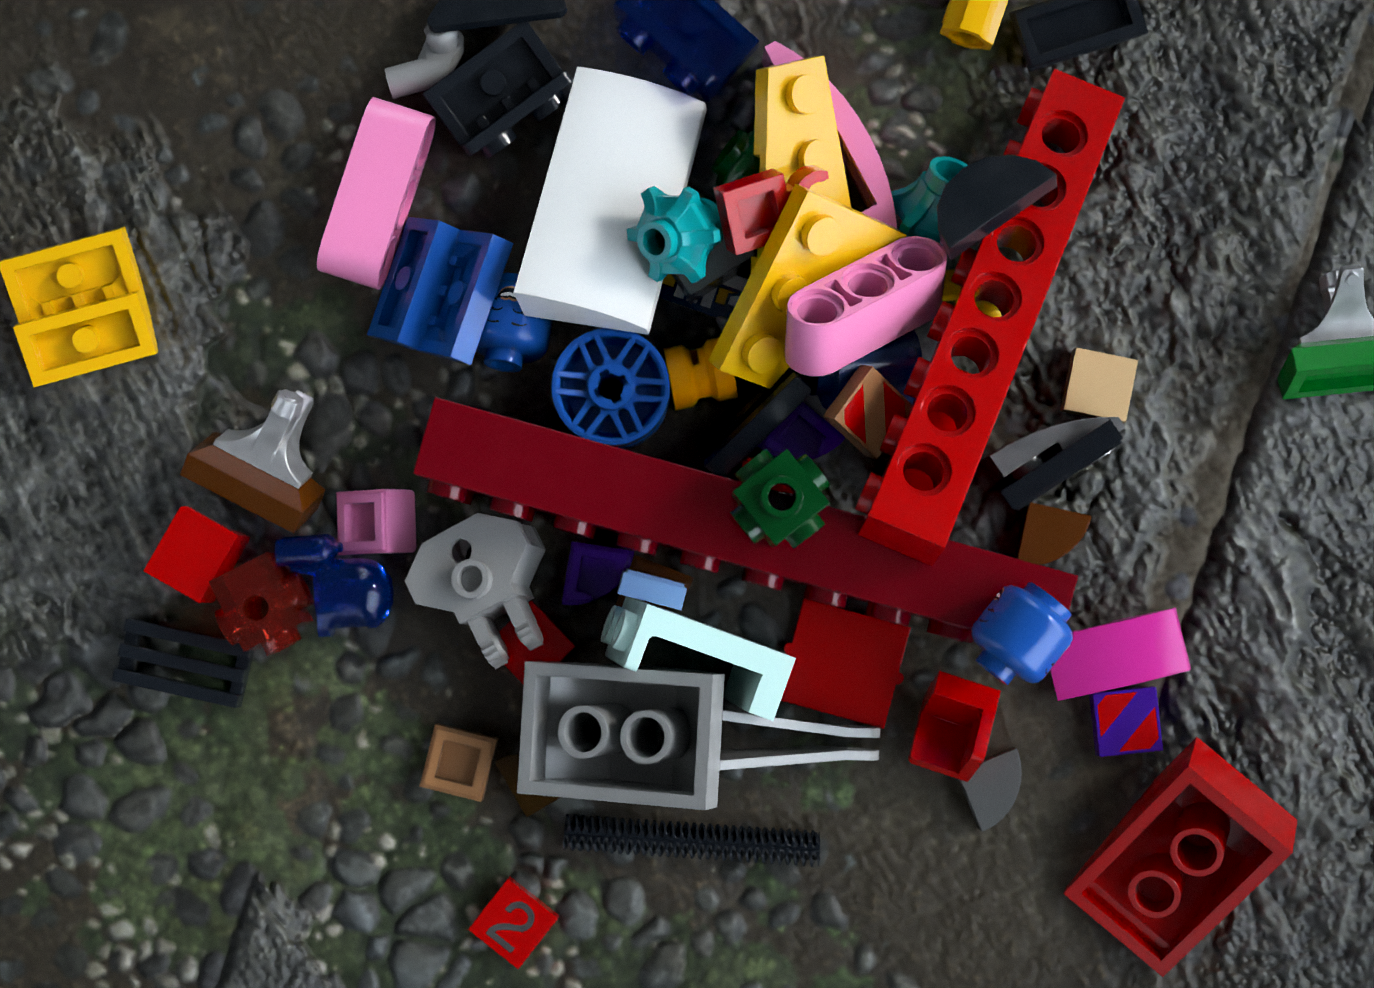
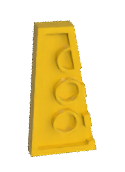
M808 57L757 69L755 82L754 156L760 158L759 173L774 168L784 174L785 183H787L790 176L797 169L806 165L818 166L828 171L829 179L813 184L810 190L851 208L825 57ZM764 247L757 249V257L751 256V273Z

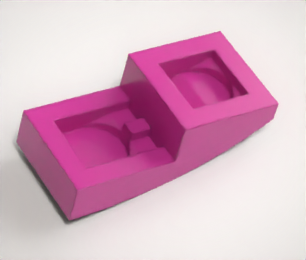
M1176 607L1072 631L1073 640L1070 646L1050 671L1058 701L1190 671L1191 667Z

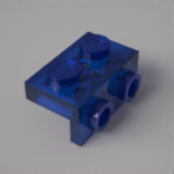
M616 0L614 3L615 19L620 23L615 29L621 38L638 53L643 55L649 49L667 65L663 69V73L681 92L692 96L696 91L708 102L759 47L760 40L715 0Z

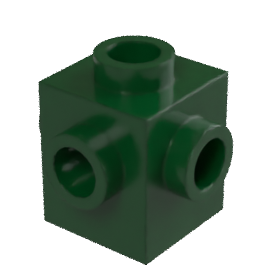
M765 449L735 473V476L742 485L731 494L738 506L730 514L754 544L765 538L773 548L786 539L794 549L825 525V522L817 513L830 504L822 493L830 486V483L807 454H803L796 460L790 451L786 449L774 459L769 451ZM784 484L792 489L795 500L790 509L780 511L771 506L768 494L773 486Z

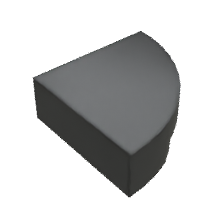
M1015 747L985 758L968 782L959 780L978 829L981 832L993 827L1002 820L1017 798L1021 785L1022 770L1020 756Z

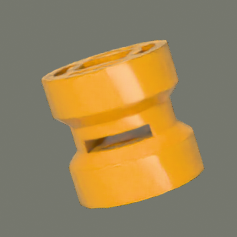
M719 337L706 340L702 347L695 350H689L683 345L663 348L675 411L694 407L700 398L712 397L718 402L738 398L735 376L718 370L708 361Z

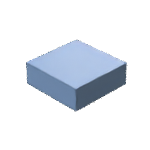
M626 568V571H622L617 593L682 610L687 588L684 587L685 584L682 582Z

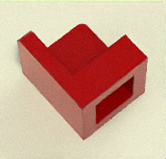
M181 506L143 571L198 603H214L247 546L250 536L238 530L228 529L189 506Z
M939 671L923 697L908 755L909 762L968 782L984 762L1001 691Z

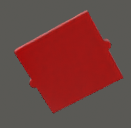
M803 598L792 642L786 643L783 647L784 652L796 658L781 701L884 729L896 684H901L904 680L903 674L899 671L911 627Z

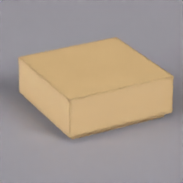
M1077 347L1074 348L1071 353L1060 411L1091 418L1119 417L1122 423H1125L1138 360Z

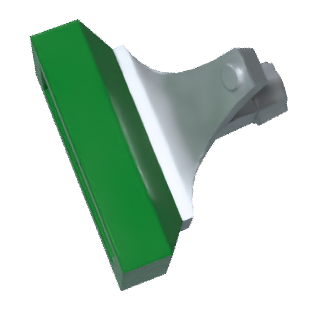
M1360 265L1341 266L1339 271L1327 272L1319 278L1325 317L1317 328L1309 334L1300 337L1297 345L1291 349L1277 377L1282 400L1374 391V318L1367 308L1364 292V269Z

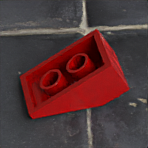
M1196 737L1155 778L1065 887L1063 894L1159 975L1164 977L1293 853L1298 820L1207 744Z

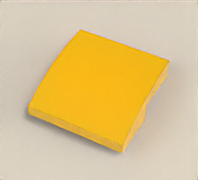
M125 226L0 261V271L18 320V324L13 329L33 387L158 353L147 299Z

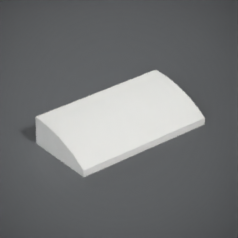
M577 66L513 292L524 316L649 335L663 280L656 282L648 277L650 263L640 252L637 242L627 240V229L637 226L644 209L641 193L647 188L655 186L667 195H680L683 188L687 187L707 110L705 102L646 80Z

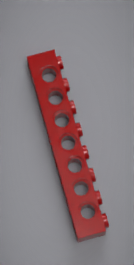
M1055 68L1043 91L1031 87L1016 122L1027 127L1021 143L1010 139L1003 155H1016L1037 160L1057 174V187L1040 198L1045 207L1028 206L981 239L977 250L968 248L962 252L950 280L951 283L961 286L954 305L945 301L941 302L927 335L928 338L938 342L930 361L918 357L903 392L915 398L907 418L894 414L879 451L891 455L882 476L870 472L855 509L866 514L858 533L859 536L930 566L934 565L945 549L1125 97ZM1044 142L1057 144L1065 153H1056L1050 150ZM999 247L1014 249L1021 255L1023 261L1017 262L1007 259L1001 254ZM987 301L994 304L1002 316L990 317L985 315L978 309L975 302ZM965 356L976 363L980 373L968 374L959 370L953 363L952 357ZM942 412L947 414L955 422L957 430L946 432L937 429L930 422L928 413ZM918 469L925 472L931 478L934 489L922 491L913 488L906 481L903 471Z

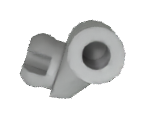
M427 24L424 29L426 41L418 59L385 68V75L392 98L396 99L426 91L452 73L464 53V37L462 33L458 30L434 33Z

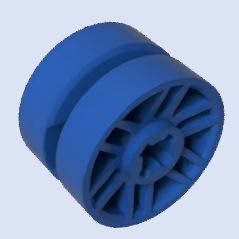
M608 328L589 331L576 338L565 348L553 371L551 384L553 402L561 420L574 436L626 450L638 446L649 439L659 429L666 417L670 403V381L667 367L657 349L637 333ZM612 379L613 382L623 385V391L619 400L612 402L611 399L601 396V391L604 387L603 382Z

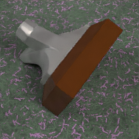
M284 389L278 390L271 403V411L264 423L246 430L227 429L224 433H212L187 454L180 475L294 534L318 510L326 489L310 478L313 472L305 465L299 451L301 432L313 406V398L299 390L292 392Z

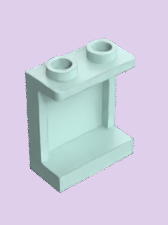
M626 596L622 607L614 605L611 608L601 635V642L608 644L605 652L606 657L620 666L636 672L648 640L652 636H657L734 664L724 689V699L751 714L771 721L774 720L796 658L639 599Z

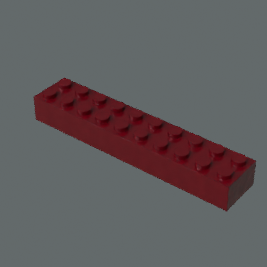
M437 397L433 401L413 474L429 481L426 492L468 505H471L474 494L492 498L490 510L500 514L532 522L535 511L556 516L553 527L561 531L594 539L596 529H604L619 534L616 545L622 548L655 556L658 545L683 551L680 559V564L717 574L720 563H726L744 568L741 580L744 582L781 591L784 580L806 586L803 595L805 599L838 608H845L847 598L868 603L865 611L867 616L909 626L911 615L929 620L926 632L971 644L973 643L971 634L973 624L1005 586L1013 585L1024 589L1028 582H1032L1069 610L1078 580V575L948 540L941 555L934 565L930 566L859 536L858 533L865 516L826 506L817 513L825 522V525L793 549L786 539L773 548L765 538L754 544L730 514L738 506L731 494L742 485L740 481ZM772 490L768 494L771 506L780 511L790 509L795 500L794 496Z

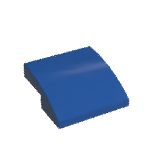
M408 217L367 335L422 353L471 365L513 243L490 233L460 230L439 220Z

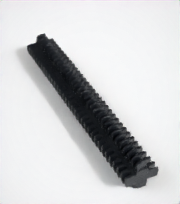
M566 814L563 850L570 847V850L574 851L577 847L579 851L586 848V851L590 852L593 848L595 852H598L601 848L603 853H606L609 849L610 853L613 854L617 849L618 853L622 854L625 849L627 855L632 850L635 855H638L641 850L643 856L648 853V850L650 855L654 856L657 850L659 857L663 855L664 851L666 856L670 857L673 851L675 858L679 856L681 851L683 858H686L689 852L691 859L695 857L697 852L699 859H702L705 853L707 860L711 858L713 853L715 860H718L721 854L723 861L727 859L728 855L730 856V861H734L737 855L739 862L745 856L746 862L749 863L753 856L755 863L761 857L762 863L765 864L769 857L771 864L777 858L778 864L781 865L785 858L787 865L793 859L794 865L797 866L799 859H801L803 866L809 860L810 866L813 867L815 860H817L818 866L820 862V831L817 834V832L812 830L809 834L807 830H803L801 833L799 829H796L793 833L791 829L785 832L783 828H780L777 832L775 828L769 831L767 827H764L761 831L759 827L753 830L751 826H748L746 830L743 826L737 829L735 825H732L730 829L726 824L723 829L719 824H716L714 829L711 823L708 824L706 829L703 823L698 828L696 822L692 823L691 828L688 822H685L682 828L680 821L676 822L674 828L672 821H669L666 827L664 820H661L658 827L656 820H653L650 826L648 819H645L642 826L640 819H637L634 825L632 818H629L627 824L624 818H621L618 824L616 817L613 818L612 823H610L608 817H605L604 823H602L600 816L597 817L596 822H594L593 816H590L588 822H586L585 815L581 816L580 821H578L577 815H574L572 821H570L569 814Z

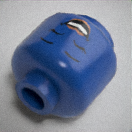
M503 273L476 350L477 353L485 356L484 364L487 367L503 372H519L522 369V364L542 359L548 349L553 320L524 316L513 293L519 275L516 273Z
M1028 582L1024 589L1013 585L1005 586L999 591L971 628L974 642L983 650L975 661L1007 686L1015 676L1027 683H1039L1052 669L1073 640V632L1066 623L1072 614L1059 601L1032 582Z

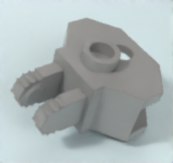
M476 513L421 543L405 579L415 604L454 612L459 624L470 626L481 648V652H483L488 663L495 669L507 664L509 656L506 644L494 623V619L507 613L517 637L530 651L543 644V634L528 601L534 599L529 586L546 550L535 527L521 524L516 520Z

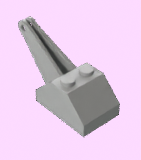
M525 661L517 793L709 810L717 807L719 770L841 760H879L878 749L860 747L797 746L721 750L722 720L853 738H880L881 728L864 725L815 723L775 717L771 721L751 713L723 710L725 674L641 665H639L638 670L635 672L619 664Z

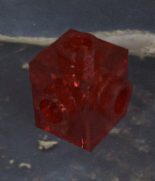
M266 552L209 581L221 606L220 609L215 611L217 623L231 645L239 642L243 652L258 650L263 647L267 656L273 655L301 641L302 637L298 629L313 622L307 607L314 604L311 591L298 570L289 573L280 553ZM264 598L269 605L266 616L261 611V603Z

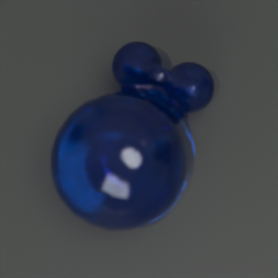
M330 534L282 537V539H278L275 542L277 566H289L293 572L313 576L314 605L319 638L333 637L336 629L377 628L386 621L391 614L394 602V586L392 578L384 566L371 559H336L338 552H342L344 546L342 542L337 541Z

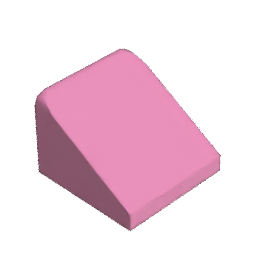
M374 489L336 492L338 555L413 553L416 550L414 491L406 489Z

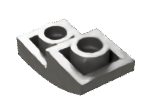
M1096 417L1062 423L1014 441L981 459L994 481L1010 473L1016 480L1047 460L1043 453L1047 448L1052 454L1062 451L1109 419H1111L1119 432L1126 427L1119 417ZM1114 449L1110 450L1109 452H1107L1106 454H1104L1103 456H1101L1100 458H1098L1097 460H1095V461L1092 462L1091 464L1087 465V466L1084 467L1083 469H1085V468H1087L1088 466L1092 465L1093 463L1097 462L1098 460H1100L1101 458H1103L1104 456H1106L1107 454H1109V453H1110L1111 451H1113Z

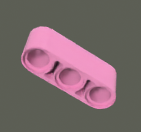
M375 97L370 99L362 116L320 244L317 258L318 271L377 290L383 287L431 147L435 131V116Z
M921 236L905 237L795 292L790 296L787 303L786 363L791 369L800 374L825 376L836 372L934 319L943 297L947 265V253L944 247L930 238Z

